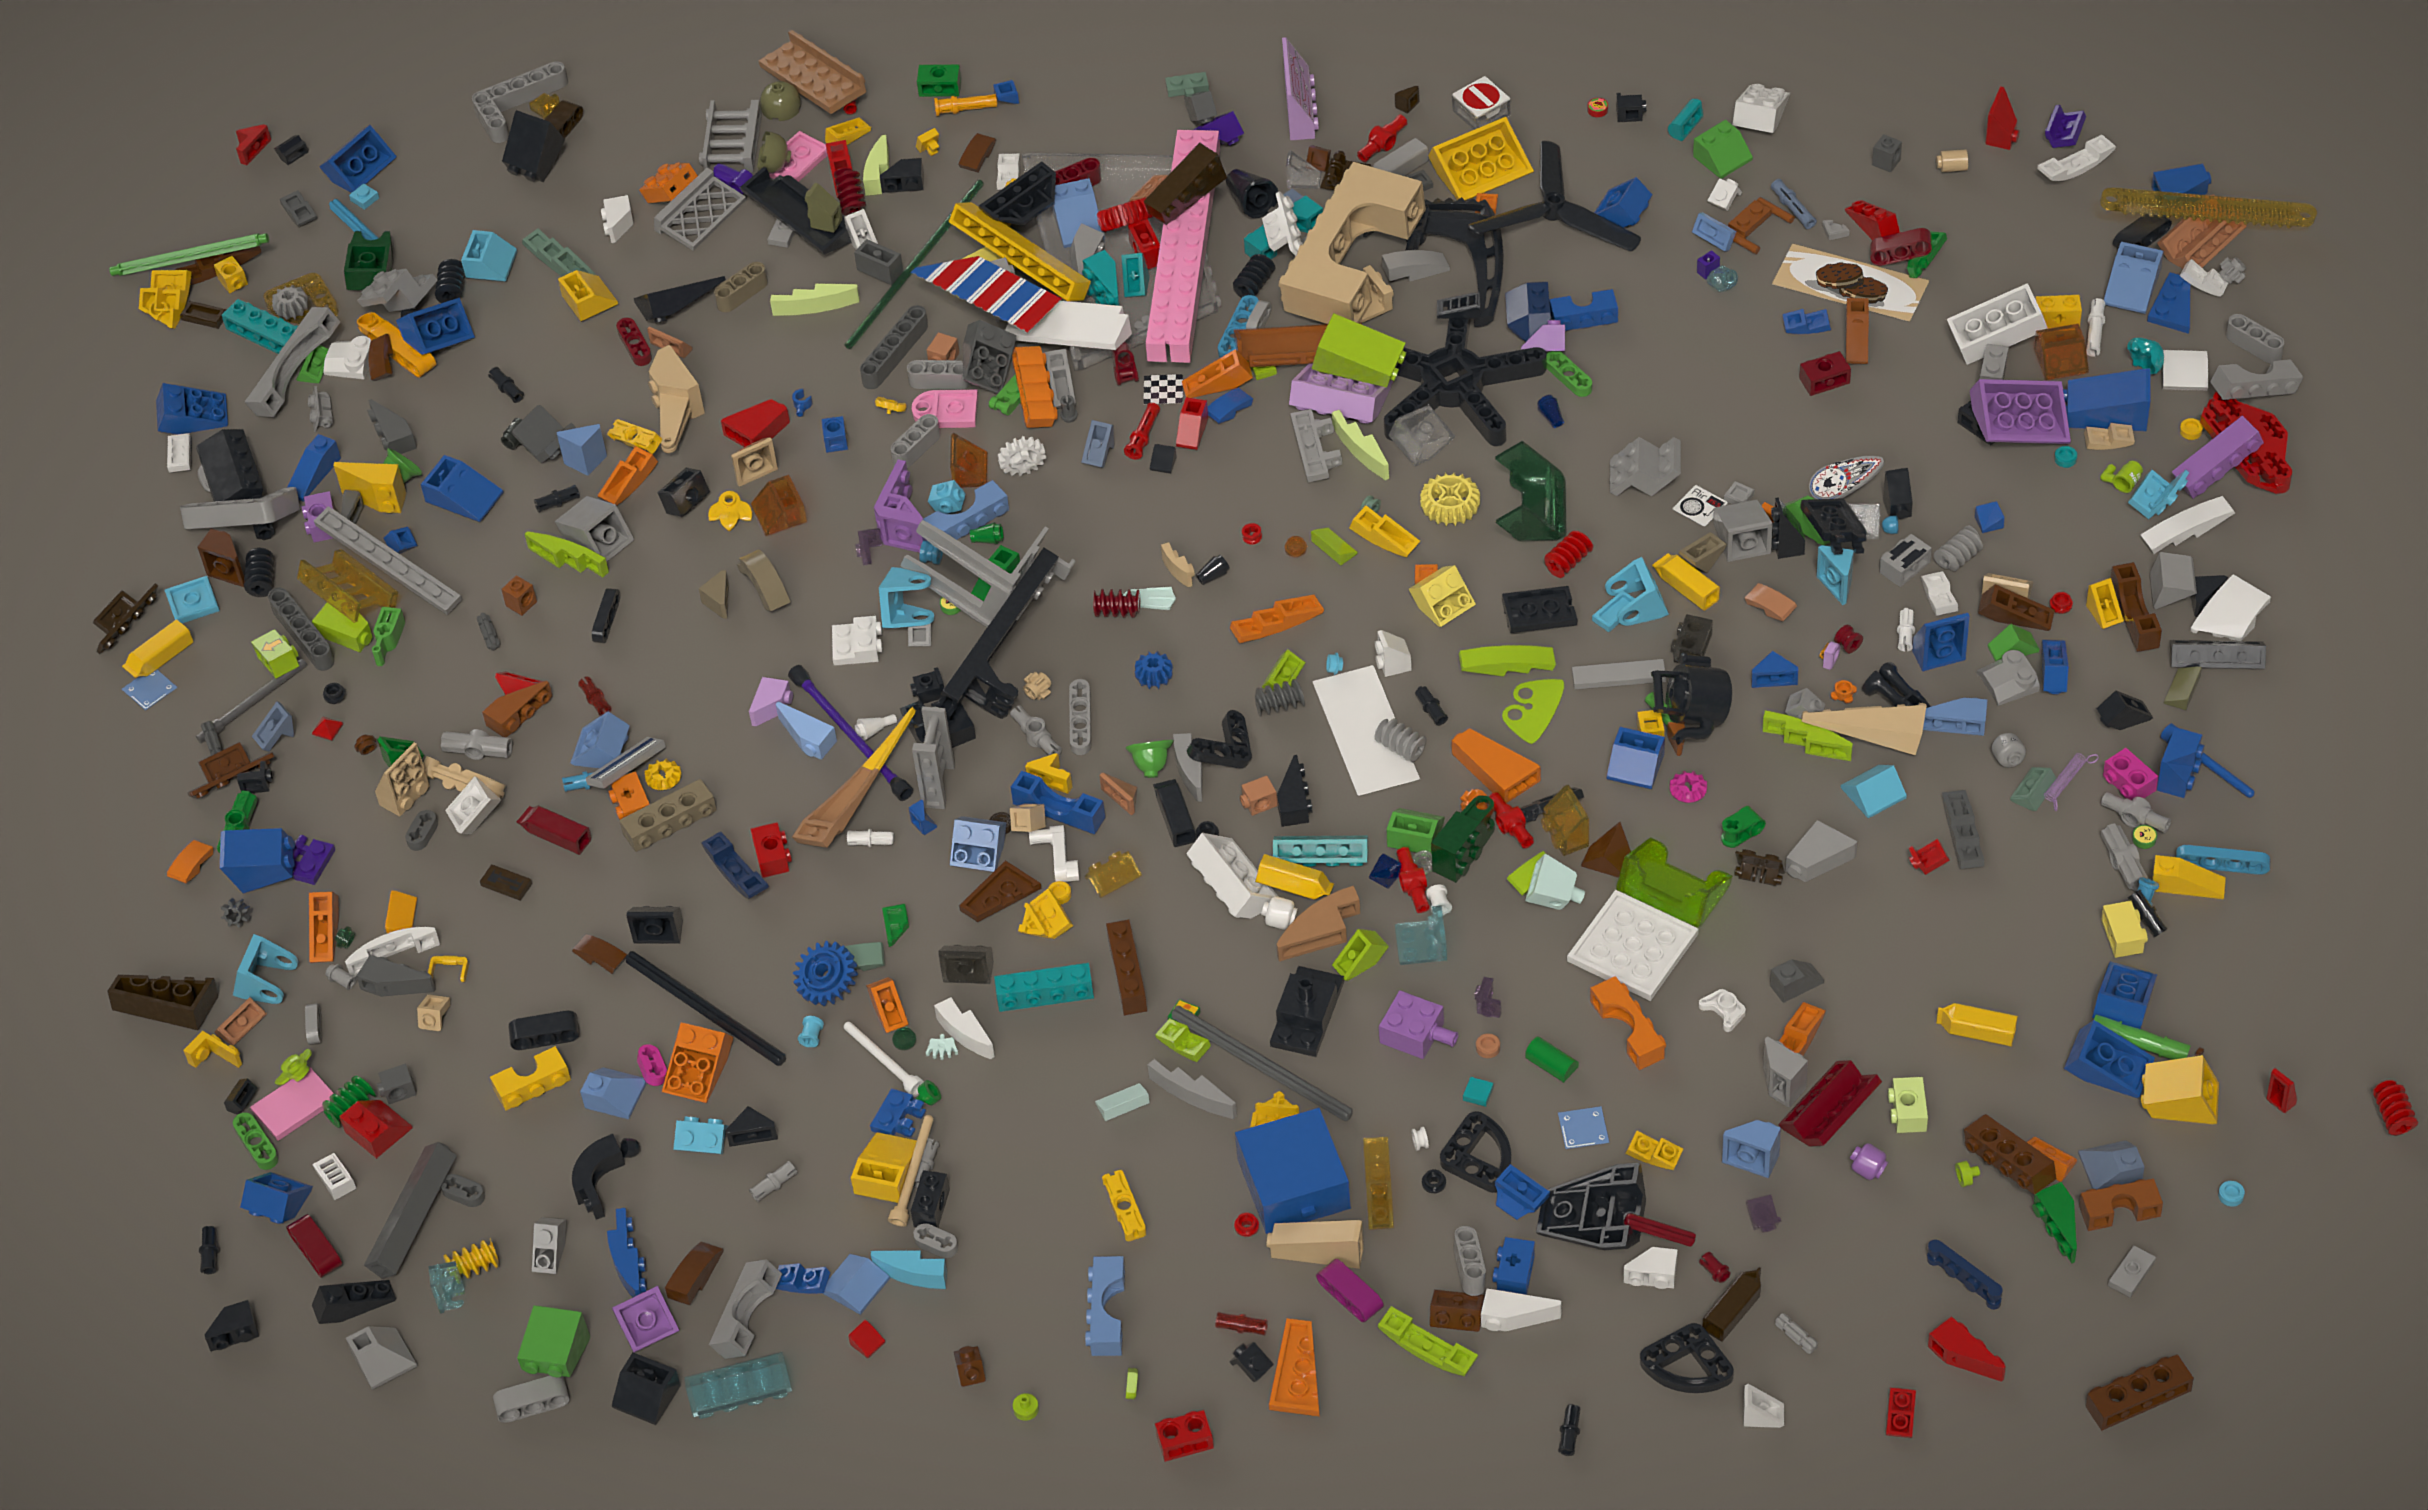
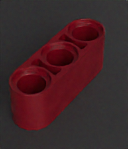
M1086 158L1055 171L1056 185L1090 179L1091 185L1094 186L1100 183L1102 178L1100 162L1096 158Z
M1917 228L1876 238L1870 244L1871 262L1877 266H1883L1928 255L1932 250L1931 232L1926 228Z
M309 1214L286 1226L292 1240L320 1278L343 1265L337 1252Z

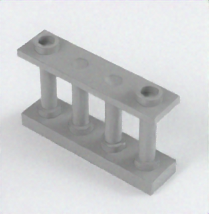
M715 100L710 101V107L706 109L707 127L703 152L699 153L700 165H703L704 170L710 168V163L740 162L744 164L745 170H748L750 173L754 172L762 118L759 100H751L750 108L739 111H717ZM717 119H747L748 121L744 125H716ZM715 133H745L746 135L742 139L714 140ZM712 148H743L744 152H740V154H712Z
M922 706L926 735L924 743H914L912 748L921 800L923 799L925 808L945 809L946 796L942 779L944 769L954 770L955 767L945 708Z

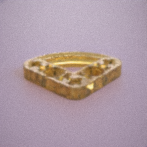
M317 273L303 275L269 289L263 295L266 307L278 318L279 316L272 307V295L277 294V289L282 290L285 286L290 288L292 285L296 288L301 287L315 307H324L327 304L335 316L338 314L334 298L321 276ZM318 294H325L322 298H315ZM309 310L304 311L303 316H296V319L290 317L288 320L285 317L282 319L287 322L300 324Z

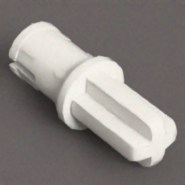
M1908 608L1900 611V625L1897 627V632L1899 633L1898 649L1905 652V644L1907 645V652L1913 649L1912 639L1915 633V627L1913 626L1914 612Z
M868 829V831L848 830L847 842L848 846L868 845V847H872V845H892L894 843V833L872 832V829Z

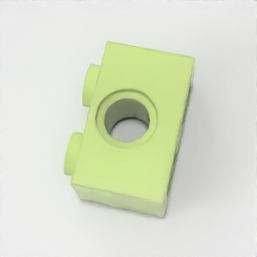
M1923 1077L1893 1078L1892 1088H1888V1101L1893 1103L1894 1109L1890 1110L1891 1123H1896L1897 1133L1927 1132L1928 1115Z

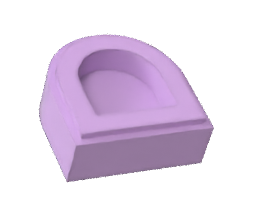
M1832 641L1829 643L1824 651L1823 668L1829 670L1833 668L1840 653V644Z

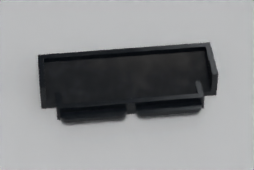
M764 166L740 187L742 192L825 255L852 243L843 215L842 221L835 232L811 228L810 219L808 218V205L805 202V195L809 189L792 176L786 175L783 177L779 175L772 180L767 168Z

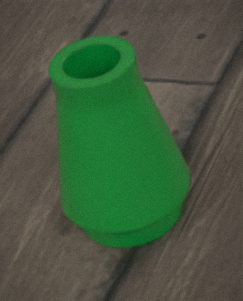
M994 522L971 529V542L998 544L1004 539L1002 525Z

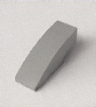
M1407 250L1382 255V267L1389 281L1408 277L1409 281H1414L1450 271L1443 253Z
M1066 349L1045 352L1046 367L1050 373V388L1053 389L1054 407L1061 408L1060 399L1066 396V402H1068V395L1074 398V405H1076Z
M1173 734L1178 772L1191 795L1197 802H1202V762L1191 759L1187 754V748L1192 741V734Z

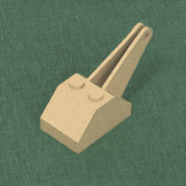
M668 345L657 351L649 370L650 381L648 385L654 396H651L653 404L656 408L660 407L662 450L665 453H672L678 446L688 418L694 419L705 414L699 384L672 347Z

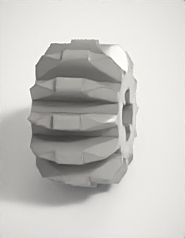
M292 285L290 288H287L285 286L282 290L277 289V294L272 295V307L279 318L285 317L288 320L290 317L296 319V316H303V312L308 310V297L301 287L296 288Z

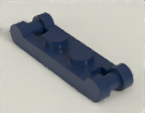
M1935 1239L1928 1243L1927 1262L1930 1265H1939L1950 1277L1958 1279L1969 1291L1977 1293L1986 1300L1988 1308L1995 1310L2001 1306L2003 1288L2000 1284L1941 1241Z

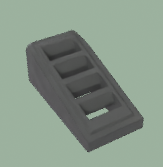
M345 490L343 493L341 515L356 524L364 508L363 500L359 491Z

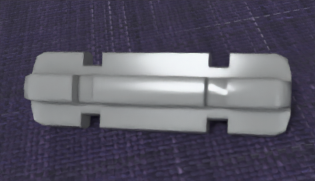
M1782 1313L1776 1318L1775 1325L1782 1331L1785 1330V1334L1799 1346L1802 1345L1803 1350L1811 1354L1817 1349L1818 1342L1812 1336L1808 1337L1809 1334L1796 1322H1791V1318L1788 1315Z

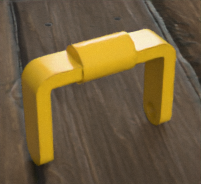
M443 955L431 958L428 973L432 976V979L436 964L463 965L460 980L461 982L466 981L469 968L466 957Z

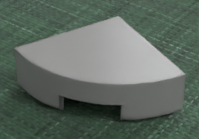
M1823 220L1822 226L1828 240L1849 236L1850 231L1844 224L1833 223V220Z

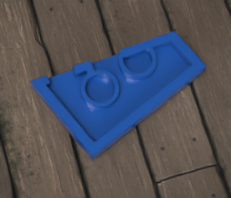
M2170 272L2148 315L2147 322L2189 334L2190 283L2180 277V275Z

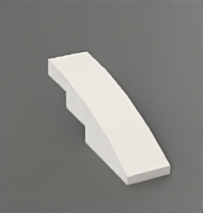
M2221 496L2198 504L2162 521L2142 533L2141 537L2153 554H2155L2172 542L2177 546L2192 535L2198 538L2235 514L2225 498Z

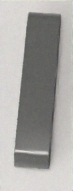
M920 305L910 307L861 364L860 372L862 384L865 388H878L928 328V322L924 307Z
M281 587L272 589L268 594V599L273 614L316 669L321 671L330 669L334 665V658L327 641L286 589Z

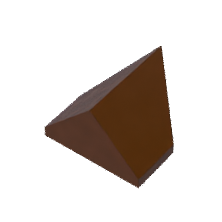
M1618 822L1589 847L1581 867L1626 880L1634 863V858L1621 822Z

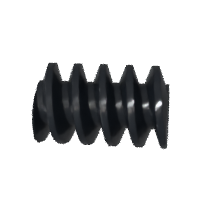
M1253 255L1233 282V288L1237 295L1241 298L1247 295H1257L1267 282V278H1270L1271 274L1275 271L1274 262L1265 255Z
M446 259L439 264L438 281L435 287V298L438 302L444 303L461 297L464 281V269L461 261Z
M254 548L246 554L244 589L248 594L255 597H266L272 590L274 556L266 548Z

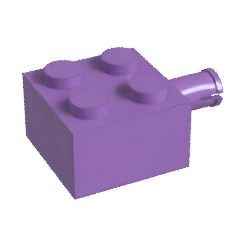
M1400 990L1379 1025L1381 1044L1421 1059L1425 1058L1434 1040L1454 1047L1458 1040V1032L1442 1027L1444 1024L1443 1006Z

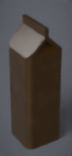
M1760 1267L1754 1271L1740 1273L1704 1316L1702 1326L1708 1334L1723 1342L1760 1298Z

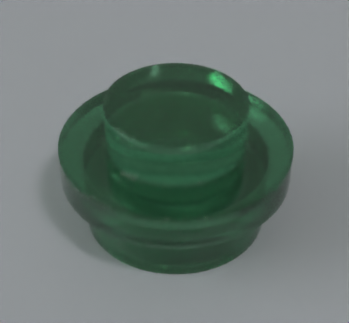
M351 927L341 928L336 934L335 941H337L336 946L338 948L348 949L352 944L355 932L351 931Z
M901 1027L895 1031L892 1037L893 1045L899 1050L911 1049L916 1044V1035L910 1028Z

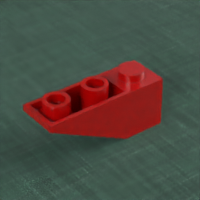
M1863 200L1855 201L1852 203V206L1845 208V212L1872 241L1879 237L1900 233L1896 213Z
M1952 1316L1929 1333L1928 1347L1946 1364L2001 1382L2004 1380L2006 1366L2003 1360L1997 1355L1994 1356L1982 1340L1976 1339L1969 1333L1963 1323L1957 1322Z

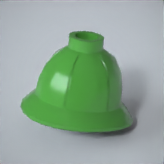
M387 448L388 455L383 464H398L403 483L410 480L413 476L422 475L421 469L416 464L395 450Z
M1174 740L1132 744L1126 746V750L1132 754L1135 765L1144 772V777L1156 778L1158 777V772L1163 769L1166 763L1168 749Z

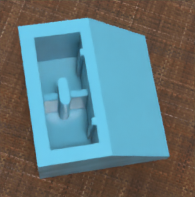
M473 230L461 259L466 278L506 281L517 254V249L494 232Z

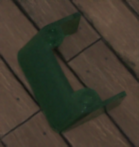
M1524 441L1495 456V460L1510 470V484L1514 489L1521 492L1522 505L1496 519V524L1519 541H1558L1565 537L1567 533L1566 481L1561 470Z

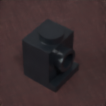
M1616 93L1617 121H1643V113L1647 112L1646 100H1642V95L1621 96V93Z
M938 667L934 668L932 672L912 677L913 683L910 684L912 696H917L918 701L921 700L925 704L942 698L941 693L944 689V683Z

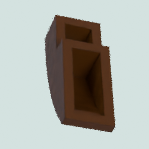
M704 1242L698 1243L681 1261L666 1284L667 1298L690 1305L698 1290L702 1291L724 1252L723 1248Z

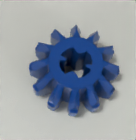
M1148 651L1147 656L1140 655L1139 660L1136 661L1135 677L1139 680L1141 686L1147 685L1149 689L1152 686H1156L1159 689L1160 684L1167 685L1168 680L1172 679V662L1168 660L1166 654L1160 655L1159 651L1151 654Z

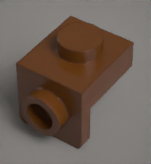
M966 1346L953 1352L962 1387L986 1381L978 1346Z

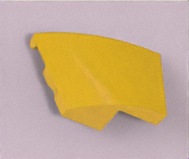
M152 270L150 288H140L139 309L164 323L167 327L175 329L180 321V314L186 305L191 271Z

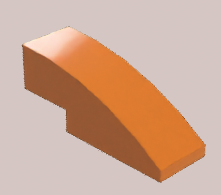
M635 446L625 462L620 460L599 492L598 497L617 506L643 483L658 461L653 454Z
M1803 1002L1785 1026L1784 1035L1779 1041L1786 1048L1804 1056L1822 1022L1826 1010Z

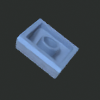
M600 424L557 432L565 465L589 476L607 457Z

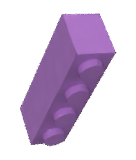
M2241 416L2172 471L2173 476L2176 478L2185 469L2189 472L2185 478L2188 482L2183 489L2194 499L2196 496L2204 493L2215 481L2220 480L2230 469L2239 465L2250 453L2257 451L2264 442L2259 431Z

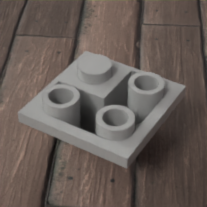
M368 1326L346 1337L351 1354L372 1390L417 1367L414 1358L396 1328Z

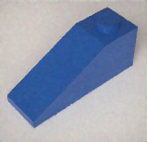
M318 434L306 447L288 484V487H296L300 501H305L304 497L311 494L334 467V462H338L341 459L336 441Z
M2042 640L2043 691L2051 694L2067 692L2069 665L2066 643L2063 640Z

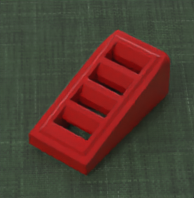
M2274 1068L2271 1072L2266 1099L2283 1113L2288 1112L2297 1103L2294 1082Z

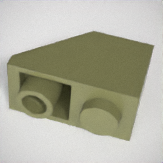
M814 183L805 195L811 228L835 232L842 221L840 203L820 184Z

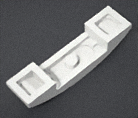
M2100 135L2087 141L2085 149L2060 161L2052 158L2039 164L2037 169L2052 181L2068 180L2098 165L2115 150L2116 146L2106 137Z
M434 927L401 929L366 943L350 955L345 963L349 974L356 977L370 954L386 958L412 947H416L417 952L420 953L439 946L440 942Z

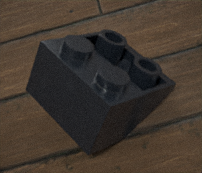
M632 1352L620 1371L612 1408L656 1425L681 1386L677 1370Z

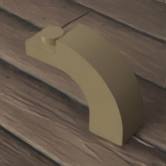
M758 549L739 558L741 563L737 564L740 573L746 574L750 578L766 610L773 611L790 603L780 577L770 560L761 550Z

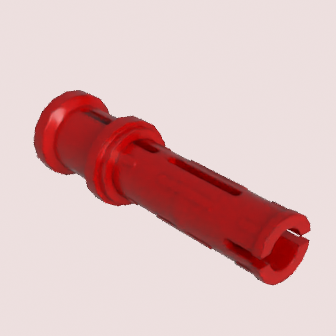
M1148 403L1137 429L1131 433L1130 442L1124 448L1125 455L1131 459H1140L1143 455V448L1149 442L1148 434L1160 412V407L1156 403Z

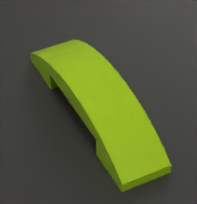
M1392 1306L1389 1308L1378 1324V1328L1411 1354L1437 1368L1461 1376L1467 1374L1478 1358V1354L1458 1343L1454 1346L1413 1324L1412 1317Z

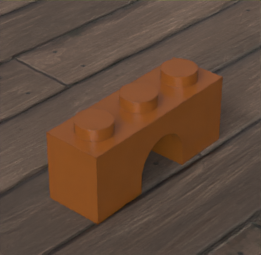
M2154 1178L2148 1180L2139 1179L2133 1183L2114 1184L2108 1188L2089 1189L2086 1192H2082L2079 1208L2087 1230L2092 1231L2112 1227L2114 1209L2119 1207L2131 1210L2136 1221L2161 1217L2163 1201Z

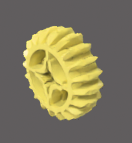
M1445 472L1442 477L1436 475L1435 479L1429 478L1428 484H1424L1420 494L1421 507L1425 516H1428L1430 521L1436 520L1437 524L1444 522L1446 526L1448 523H1453L1456 526L1457 522L1464 524L1466 519L1471 520L1472 516L1477 513L1480 505V492L1477 489L1476 483H1472L1471 478L1465 479L1463 474L1456 476L1455 472L1452 475H1447Z

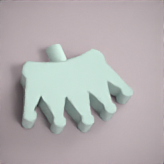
M941 1034L940 1039H930L926 1056H929L933 1051V1059H936L939 1053L940 1059L943 1060L945 1052L948 1058H951L952 1050L955 1052V1055H958V1050L952 1037L945 1039V1035Z

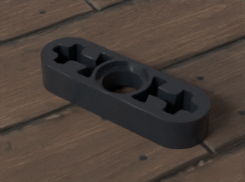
M606 588L592 628L593 642L606 643L620 602V592L618 589Z

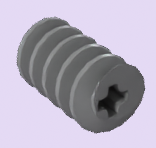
M1970 525L1965 526L1963 530H1960L1958 534L1954 535L1952 539L1948 540L1934 552L1936 563L1944 569L1957 571L1959 566H1963L1966 561H1969L1972 556H1975L1977 552L1983 549L1978 532Z
M1395 718L1389 722L1388 719L1381 721L1374 735L1377 742L1382 743L1385 747H1389L1392 751H1396L1398 755L1411 762L1419 758L1427 741L1425 736L1419 738L1418 732L1412 733L1410 727L1405 729L1403 723L1398 724V720Z

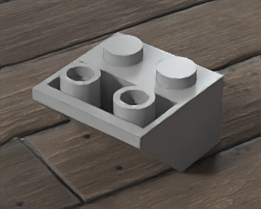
M1767 1036L1764 1043L1763 1069L1770 1097L1790 1108L1806 1089L1808 1060L1801 1054L1786 1048L1780 1041H1775Z

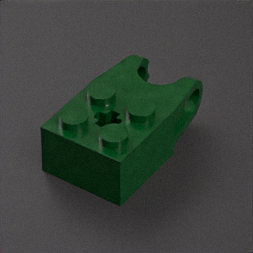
M362 231L354 232L351 242L348 243L344 266L346 290H363L373 283V278L378 273L392 271L393 255L390 231H384L382 236L375 240L363 238Z
M1483 795L1475 797L1461 813L1456 811L1431 842L1433 872L1457 883L1461 876L1467 874L1471 863L1474 860H1478L1483 847L1495 830V822L1490 818L1494 811V801L1490 797ZM1481 802L1489 804V807L1485 810L1478 809L1476 806Z

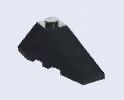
M725 276L645 294L633 299L646 321L654 319V322L658 323L666 321V316L676 313L726 279Z

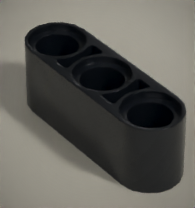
M2152 209L2121 230L2115 236L2113 246L2119 249L2120 243L2125 242L2148 247L2169 231L2172 221L2156 209Z
M569 1010L518 1018L508 1024L510 1046L514 1050H526L575 1041L579 1037L577 1014Z

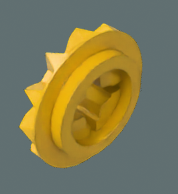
M667 758L661 762L656 760L655 764H649L648 770L644 771L647 785L655 790L670 789L681 778L680 766H677L675 761L669 762ZM661 770L665 772L666 778H663L659 773Z

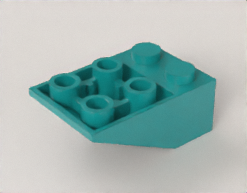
M1104 249L1083 259L1084 269L1082 274L1091 281L1086 294L1092 296L1096 304L1120 306L1116 263Z

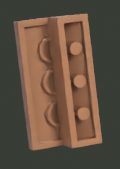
M2213 194L2206 197L2157 244L2164 251L2163 253L2167 260L2183 269L2185 264L2191 259L2203 268L2247 226L2237 209L2225 212Z

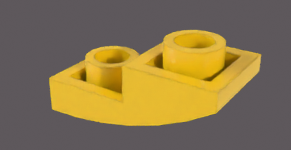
M1636 1131L1625 1154L1657 1167L1674 1170L1683 1148L1662 1137L1658 1142Z

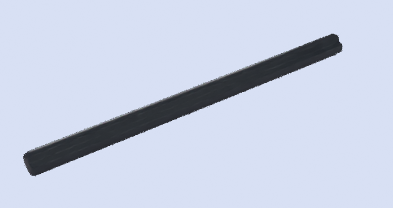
M630 951L625 956L628 965L775 1065L781 1066L786 1061L785 1053L636 952Z

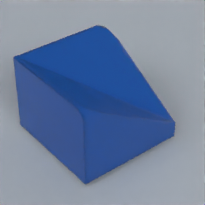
M1013 80L993 85L994 94H996V98L999 101L1019 104L1018 92Z
M1997 501L1976 506L1975 519L1982 533L2004 528L2005 518Z
M409 527L392 530L384 537L387 546L399 554L418 546Z
M923 799L909 807L911 822L922 834L926 835L937 828V824L925 812Z

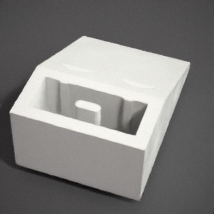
M1761 84L1749 85L1736 100L1732 125L1773 133L1778 127L1790 93L1784 92L1785 90L1782 88L1768 89L1764 88V85Z

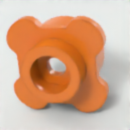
M1841 680L1835 683V690L1831 693V698L1851 703L1853 701L1852 696L1857 692V688L1851 682Z

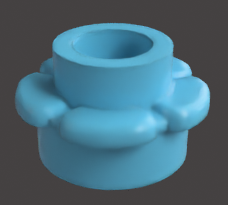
M1337 652L1335 654H1328L1326 661L1327 672L1334 673V675L1338 671H1342L1343 658L1339 657Z

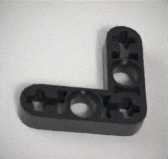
M1236 710L1228 711L1222 720L1225 742L1195 738L1187 748L1188 756L1195 761L1234 768H1245L1252 758L1244 716ZM1232 736L1238 737L1241 742H1237ZM1214 750L1220 751L1224 756H1219Z

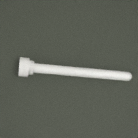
M851 1022L844 1024V1029L903 1082L904 1090L908 1094H912L913 1097L919 1095L918 1086L924 1082L920 1077L909 1075Z

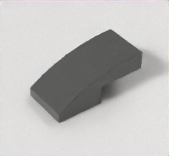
M299 191L280 198L281 205L298 227L317 218L313 209L303 199Z

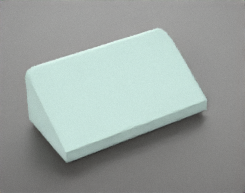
M1140 1083L1095 1101L1105 1121L1150 1103L1149 1095Z

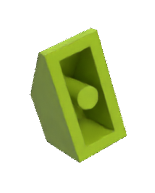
M1357 929L1332 966L1340 975L1344 976L1345 981H1349L1376 965L1389 946L1376 931Z

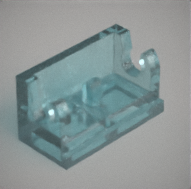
M456 1261L428 1266L430 1285L440 1314L445 1313V1310L461 1307L464 1304L463 1300L451 1301L452 1297L465 1294V1287Z

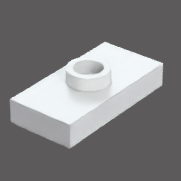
M189 433L168 436L167 468L169 473L191 470V437Z

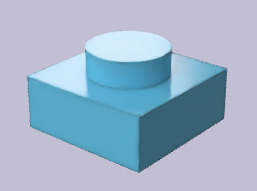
M362 184L349 195L350 201L364 210L379 199L378 192L366 184Z

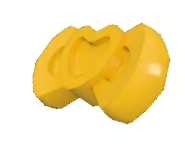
M877 397L875 400L876 406L887 408V414H891V410L897 412H904L906 410V403H898L895 400L884 397Z

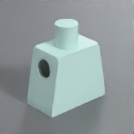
M1544 854L1535 864L1525 901L1560 910L1570 900L1580 904L1584 898L1585 891L1574 886L1577 877L1575 871L1549 855Z

